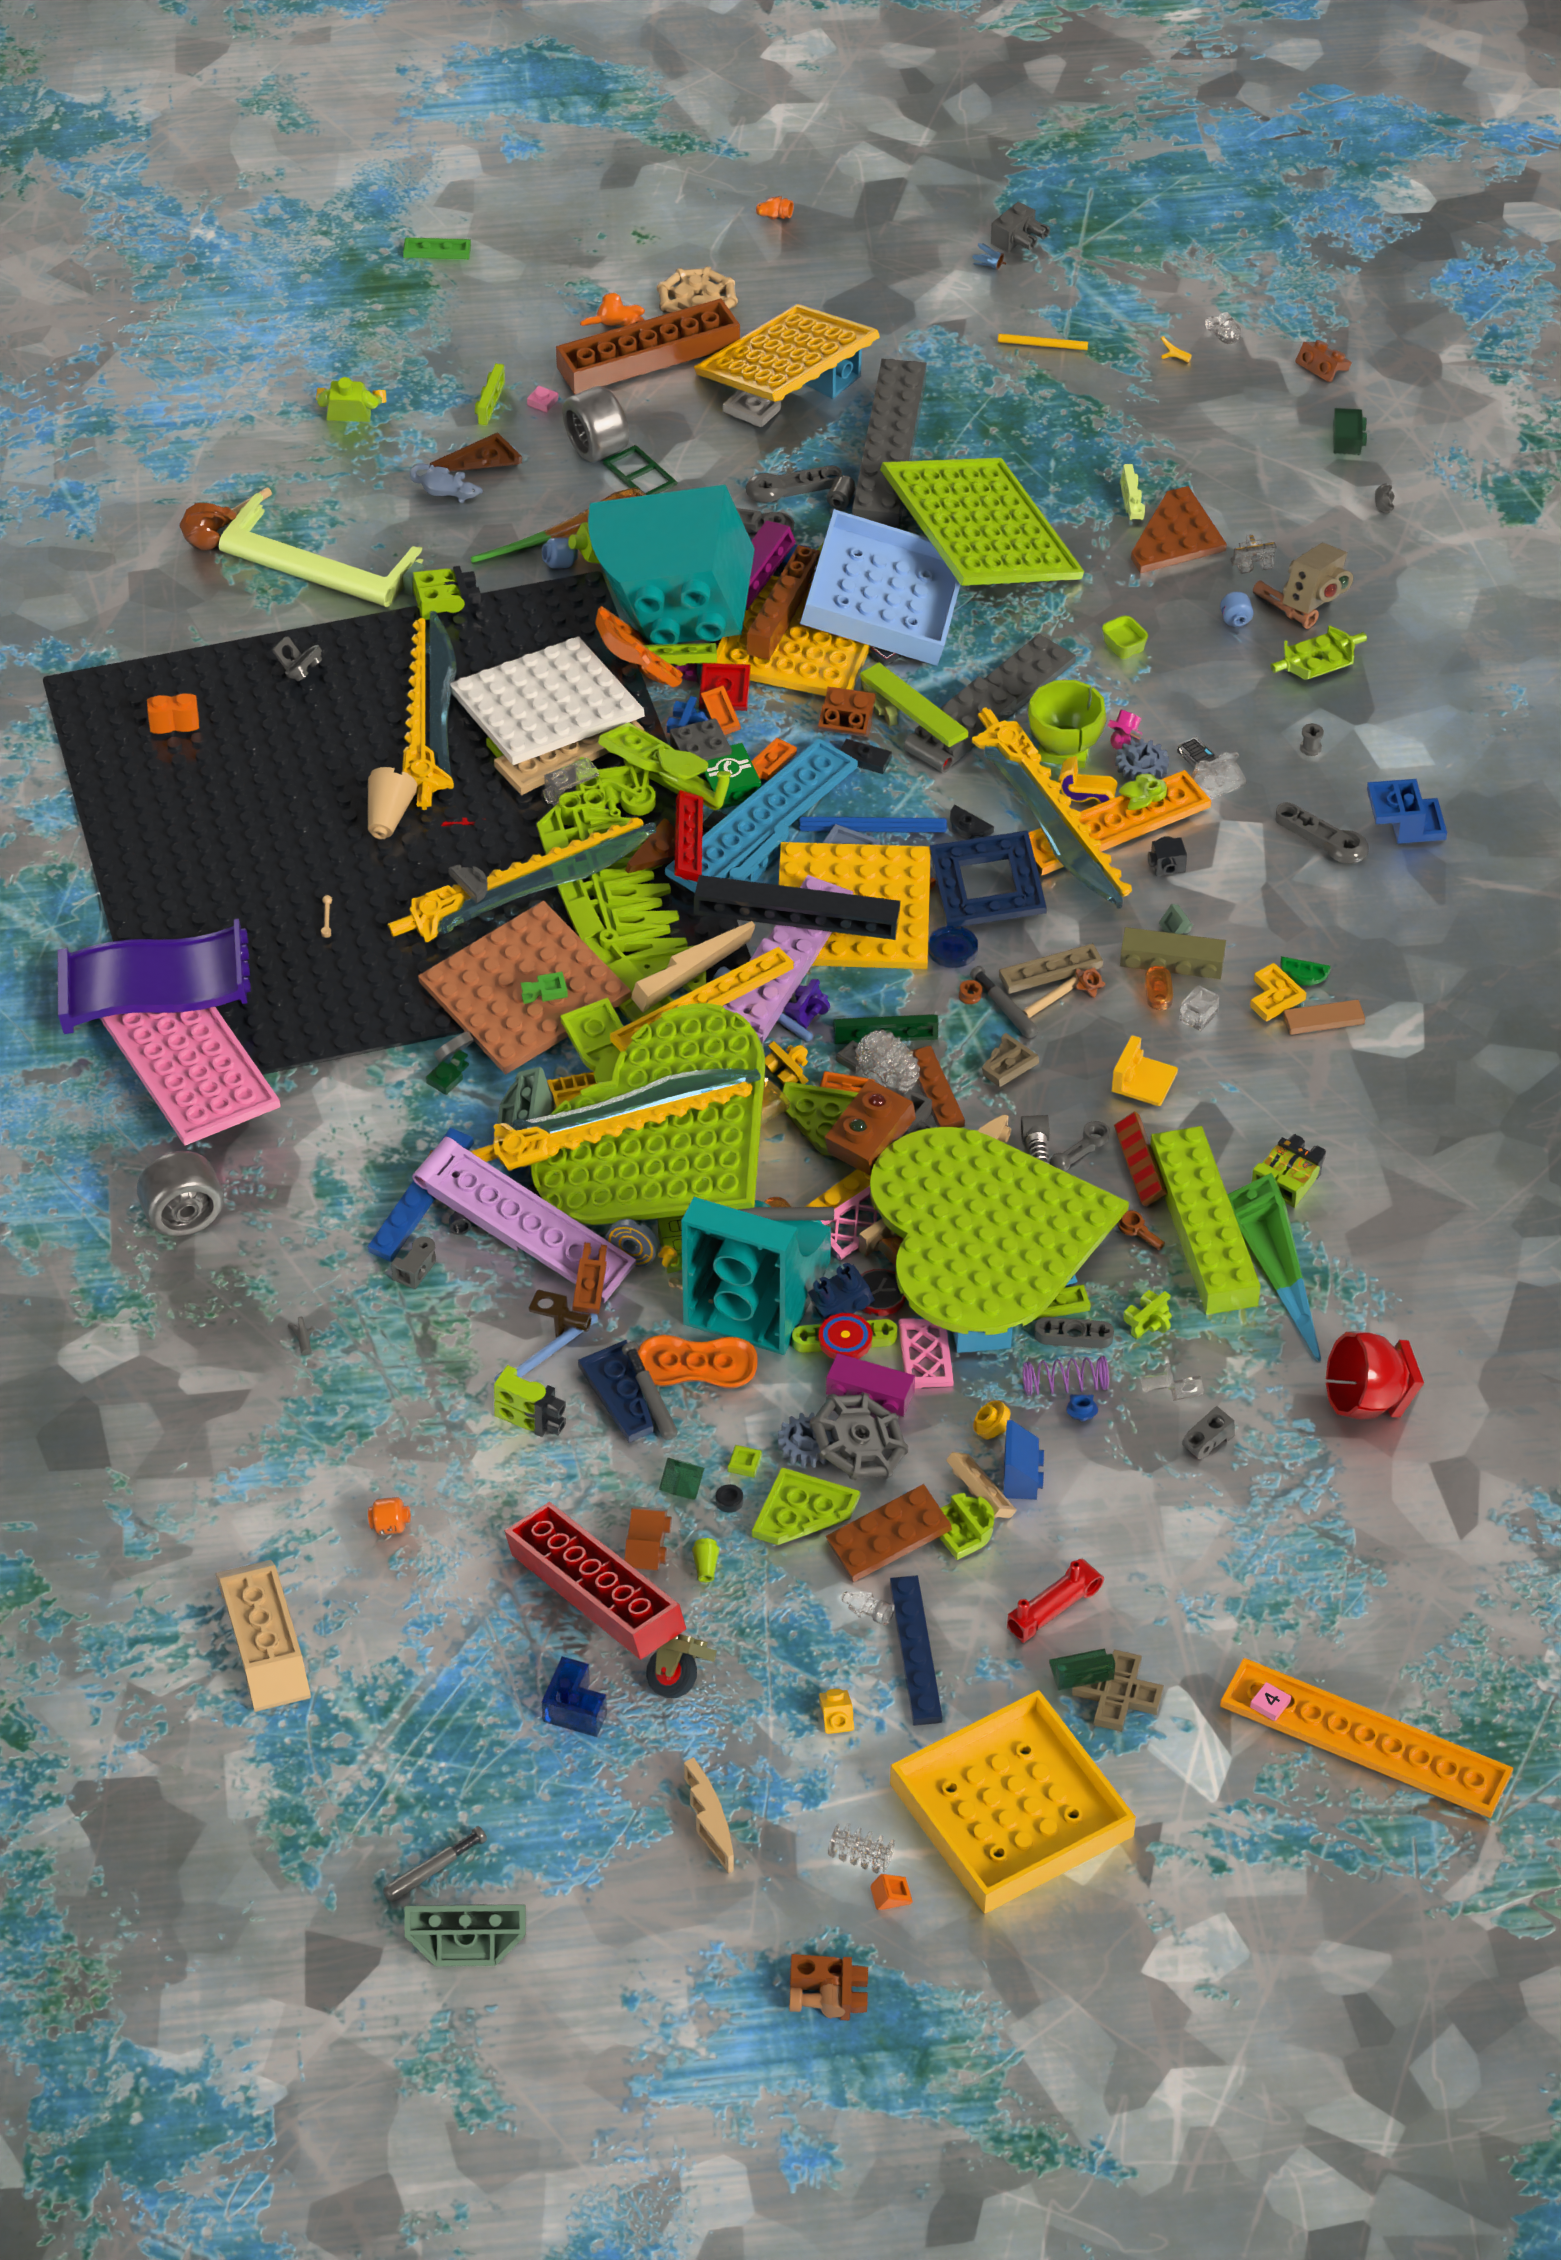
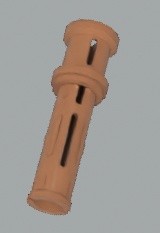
M1260 580L1254 585L1253 594L1260 596L1286 612L1289 619L1299 621L1306 629L1311 628L1316 623L1319 612L1316 609L1308 614L1282 604L1284 595ZM1270 594L1280 599V601L1270 596Z

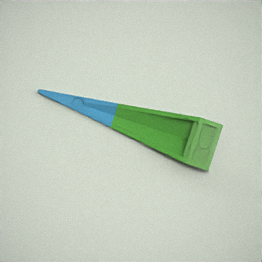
M1270 1173L1227 1195L1241 1233L1276 1289L1315 1358L1321 1361L1286 1203L1275 1177Z

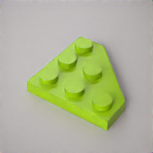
M785 1081L780 1099V1108L821 1154L832 1156L828 1154L825 1136L858 1093Z
M781 1467L752 1529V1537L780 1545L849 1520L860 1499V1491Z

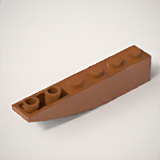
M800 545L797 546L747 632L748 655L770 660L802 600L820 556L819 550Z

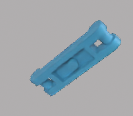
M785 824L776 825L774 827V834L765 843H762L750 857H747L740 867H734L730 870V879L755 882L780 857L781 842H789L787 838L789 836V827Z

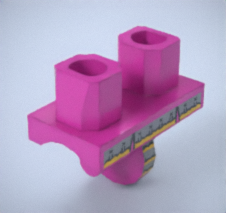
M1120 709L1117 720L1109 721L1108 727L1116 730L1110 738L1113 748L1116 750L1122 749V744L1124 743L1130 745L1132 737L1141 739L1142 732L1137 730L1142 719L1141 717Z

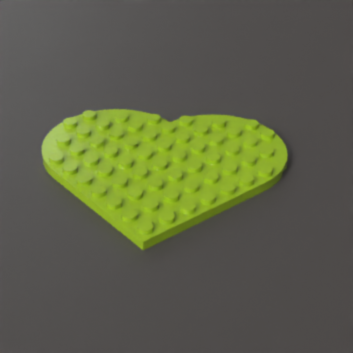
M708 1003L688 1004L663 1012L661 1018L650 1025L646 1023L631 1037L633 1041L625 1052L621 1051L618 1057L612 1081L589 1086L580 1091L581 1094L569 1102L565 1100L550 1114L552 1118L543 1130L550 1134L741 1082L752 1084L753 1089L749 1096L744 1098L734 1095L725 1104L711 1102L708 1104L709 1107L703 1111L692 1108L687 1110V1113L681 1118L669 1115L660 1124L649 1121L644 1123V1127L638 1131L626 1128L617 1137L603 1135L597 1143L584 1141L575 1150L565 1147L561 1148L553 1157L549 1156L548 1160L531 1164L532 1179L542 1199L577 1222L589 1225L610 1224L622 1219L637 1221L683 1216L693 1197L737 1210L754 1208L765 1077V1054L757 1033L743 1016L737 1012L734 1013L726 1010L721 1005Z
M957 1127L928 1128L899 1138L879 1155L873 1166L870 1178V1197L874 1210L879 1212L883 1218V1223L890 1230L904 1238L896 1259V1280L900 1293L905 1295L909 1301V1306L925 1320L943 1329L962 1334H968V1331L985 1332V1335L1007 1332L1010 1327L1019 1324L1025 1326L1035 1320L1048 1308L1129 1208L1128 1201L977 1130Z

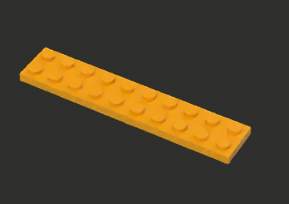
M1243 1658L1220 1703V1707L1488 1818L1492 1817L1513 1773V1767L1246 1658ZM1266 1682L1291 1696L1290 1703L1276 1721L1250 1708L1251 1701Z

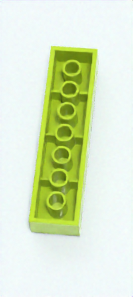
M1197 1126L1151 1134L1150 1146L1167 1191L1164 1198L1206 1315L1257 1307L1261 1285L1203 1127Z

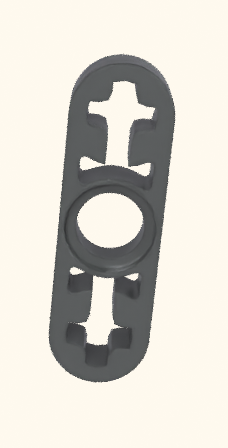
M1044 1317L1035 1324V1339L1044 1345L1103 1349L1113 1343L1114 1328L1105 1321ZM1044 1329H1050V1333H1045ZM1071 1329H1077L1082 1334L1077 1337L1070 1336L1067 1333V1331ZM1087 1331H1090V1336H1086ZM1099 1333H1104V1337H1100Z

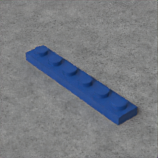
M449 1128L444 1136L453 1139L468 1151L474 1144L473 1137L453 1128ZM413 1180L367 1246L369 1253L390 1262L394 1260L436 1199L428 1193V1189H423Z

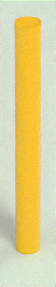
M1000 333L998 335V343L1088 350L1087 341Z

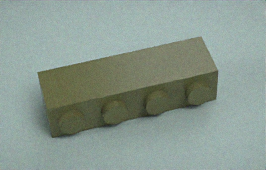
M1125 927L1120 966L1221 979L1226 940Z

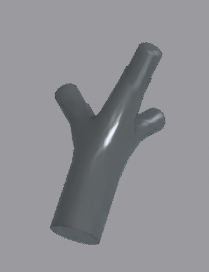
M298 1317L299 1327L289 1323L288 1328L292 1329L298 1337L301 1354L307 1356L312 1353L309 1337L315 1331V1328L311 1326L309 1329H306L303 1317Z

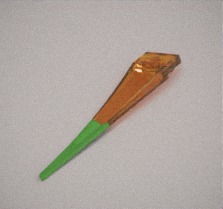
M634 487L615 492L601 501L644 496L646 494ZM589 508L537 534L471 557V562L475 563L546 544L550 538H568L571 535H576L580 525L588 522Z

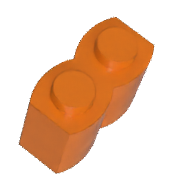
M179 694L173 697L158 695L147 699L150 732L163 734L174 730L189 732L199 729L196 695Z

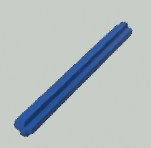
M800 817L799 820L800 831L830 832L835 824L856 832L945 833L947 830V820L945 818Z

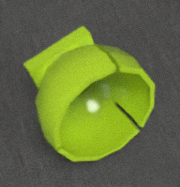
M1054 680L1039 687L1031 697L1028 706L1031 734L1040 743L1038 754H1041V762L1062 765L1069 757L1077 756L1078 768H1085L1089 749L1103 733L1107 721L1104 697L1094 687L1091 688V685L1077 680Z

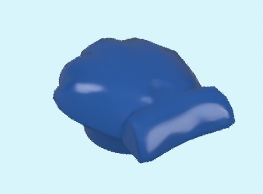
M1071 1394L1070 1402L1066 1409L1068 1415L1074 1420L1081 1422L1091 1420L1098 1413V1407L1093 1401L1094 1395Z

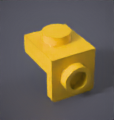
M830 1689L825 1693H819V1703L824 1716L825 1732L831 1734L853 1731V1707L848 1690Z

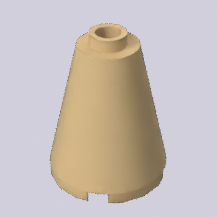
M380 767L374 769L368 778V830L378 839H385L393 834L417 791L415 779L402 771V775L394 773L395 768Z

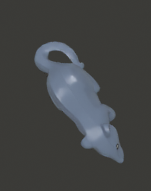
M417 463L410 470L411 480L417 484L421 483L424 490L433 496L451 495L458 497L460 503H464L466 499L474 498L483 493L481 487L462 481L465 478L463 472H457L453 476L448 474V468L434 467L424 463ZM421 469L428 470L421 476L416 473V471Z

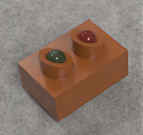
M869 1079L826 1134L825 1141L828 1154L871 1176L873 1166L879 1155L890 1144L901 1138L916 1119L913 1101Z

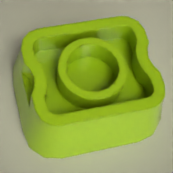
M1120 616L1103 624L1102 627L1104 642L1119 658L1127 659L1133 654L1144 651L1148 634L1132 617Z

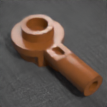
M1133 1210L1127 1211L1118 1221L1117 1226L1119 1230L1126 1235H1138L1160 1251L1164 1247L1165 1242L1148 1230L1144 1225L1145 1220H1143L1141 1214Z

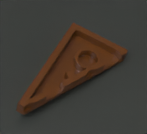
M497 432L431 462L430 465L448 468L449 471L518 465L522 463V456Z
M666 818L660 822L628 861L625 869L627 873L668 864L675 860L676 829Z

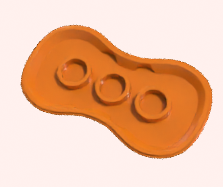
M657 1335L646 1339L638 1349V1354L645 1370L649 1371L655 1386L660 1387L684 1382H705L721 1388L734 1389L744 1386L752 1380L757 1370L758 1358L754 1346L750 1342L738 1337H722L706 1342H694L672 1335Z

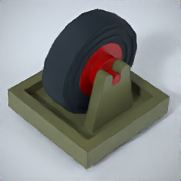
M679 1634L659 1647L650 1657L646 1669L648 1684L656 1694L662 1697L679 1698L691 1690L697 1679L695 1658L714 1662L717 1651L707 1648L708 1642Z

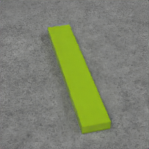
M880 662L860 672L862 681L946 746L951 747L968 737V730Z

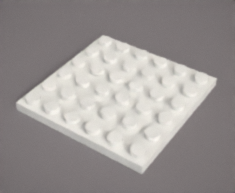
M580 637L568 639L554 646H548L543 650L526 654L521 658L504 662L499 666L482 670L477 674L449 683L450 692L512 765L645 717L644 708Z

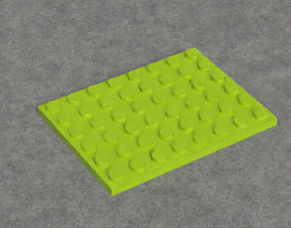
M1002 458L882 462L880 471L961 586L1082 579L1084 570Z

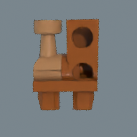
M791 1954L789 2012H800L802 2006L819 2008L827 2018L841 2017V2020L850 2021V2013L867 2012L868 1992H852L851 1986L867 1987L868 1967L852 1965V1957H843L842 1960L837 1957ZM802 1990H819V1993L802 1994Z

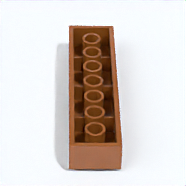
M722 298L558 345L556 346L557 369L573 393L577 394L595 386H605L717 353L740 339V324Z

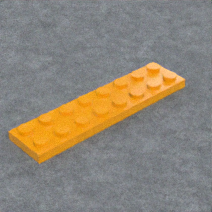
M1186 770L1161 779L1167 785V794L1164 799L1158 802H1151L1150 805L1141 809L1128 810L1131 798L1121 795L1081 811L1079 822L1091 827V834L1089 836L1101 841L1099 851L1102 852L1211 807V799ZM1062 819L1029 832L1037 870L1041 876L1090 856Z

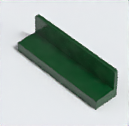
M934 1014L833 1020L835 1044H849L852 1040L856 1043L938 1040V1015Z

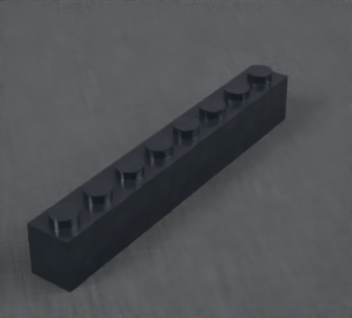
M699 875L694 895V914L896 940L901 901Z

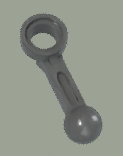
M1100 1121L1088 1122L1084 1126V1138L1065 1152L1054 1154L1049 1164L1067 1172L1071 1164L1087 1153L1095 1151L1096 1147H1100L1108 1141L1109 1127ZM1091 1134H1097V1135H1100L1101 1137H1099V1138L1093 1137V1136H1091Z

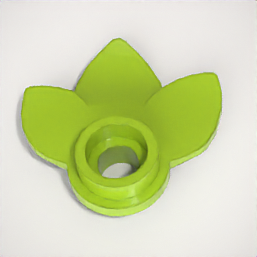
M1152 774L1137 775L1136 781L1125 783L1120 788L1119 793L1131 798L1128 810H1137L1147 807L1151 802H1158L1164 799L1167 794V785L1165 781L1156 779Z

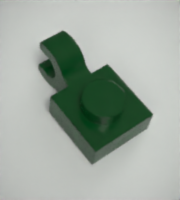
M458 1050L453 1055L449 1064L442 1061L426 1076V1083L447 1095L463 1080L462 1071L469 1066V1063L465 1061L468 1054Z

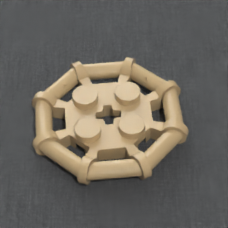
M709 266L701 269H676V273L657 285L660 297L659 308L662 312L672 313L722 298L729 309L734 308L738 303L734 289L735 281L731 277H725L713 271ZM709 279H711V280H713V281H715V282H717V283H719V284L716 285V284H714L713 282L709 281ZM677 282H680L677 287H673ZM726 292L727 296H720L721 293Z

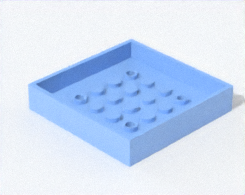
M834 509L800 624L937 666L947 638L960 583L928 538Z

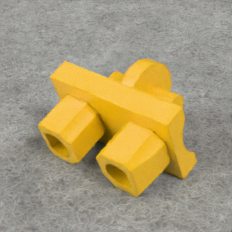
M775 1041L768 1045L771 1052L765 1057V1067L773 1074L780 1067L784 1066L785 1069L777 1075V1078L783 1085H785V1081L793 1083L799 1081L801 1084H806L809 1081L802 1074L803 1070L799 1066V1064L806 1066L808 1063L806 1059L808 1051L803 1045L796 1047L789 1045L786 1049L789 1054Z

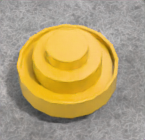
M1000 1400L988 1402L977 1412L973 1423L974 1431L983 1439L988 1440L1003 1434L1006 1431L1007 1420L1010 1419V1409Z

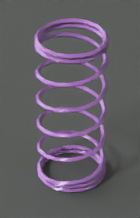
M1104 1355L1098 1358L1095 1373L1091 1360L1085 1357L1082 1363L1081 1376L1074 1358H1071L1068 1362L1066 1376L1061 1361L1056 1359L1052 1368V1377L1046 1362L1042 1360L1038 1366L1037 1380L1032 1364L1029 1361H1024L1023 1384L1025 1395L1027 1397L1032 1395V1375L1036 1395H1039L1042 1363L1047 1371L1051 1394H1054V1373L1057 1362L1062 1371L1065 1391L1068 1393L1071 1361L1074 1362L1080 1391L1083 1392V1375L1086 1359L1091 1367L1095 1390H1098L1099 1369L1101 1388L1107 1391L1109 1388L1107 1359Z

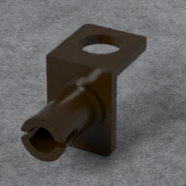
M537 1290L529 1306V1312L554 1318L556 1338L563 1333L565 1327L583 1330L584 1332H588L590 1329L591 1315L569 1311L567 1296ZM542 1299H550L553 1301V1305L549 1308H541L538 1306V1302Z

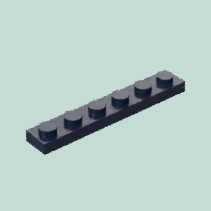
M918 1575L890 1578V1589L913 1726L942 1723V1711Z

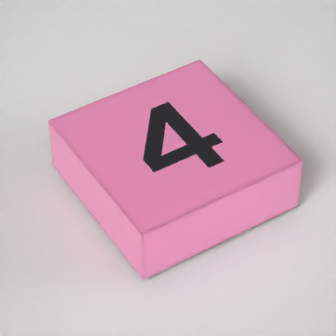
M1266 1682L1251 1701L1250 1708L1276 1721L1290 1703L1291 1696Z

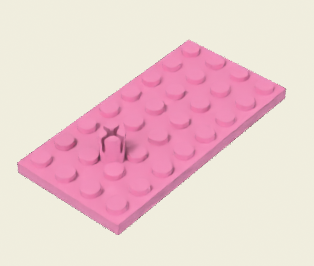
M216 1007L177 1013H127L100 1018L184 1146L281 1107L279 1098Z

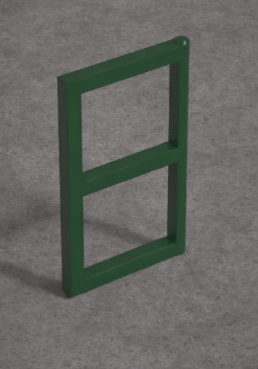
M637 445L603 460V464L638 496L659 494L678 484L672 476ZM634 452L649 463V465L627 476L612 464ZM654 469L668 480V482L646 493L631 481Z

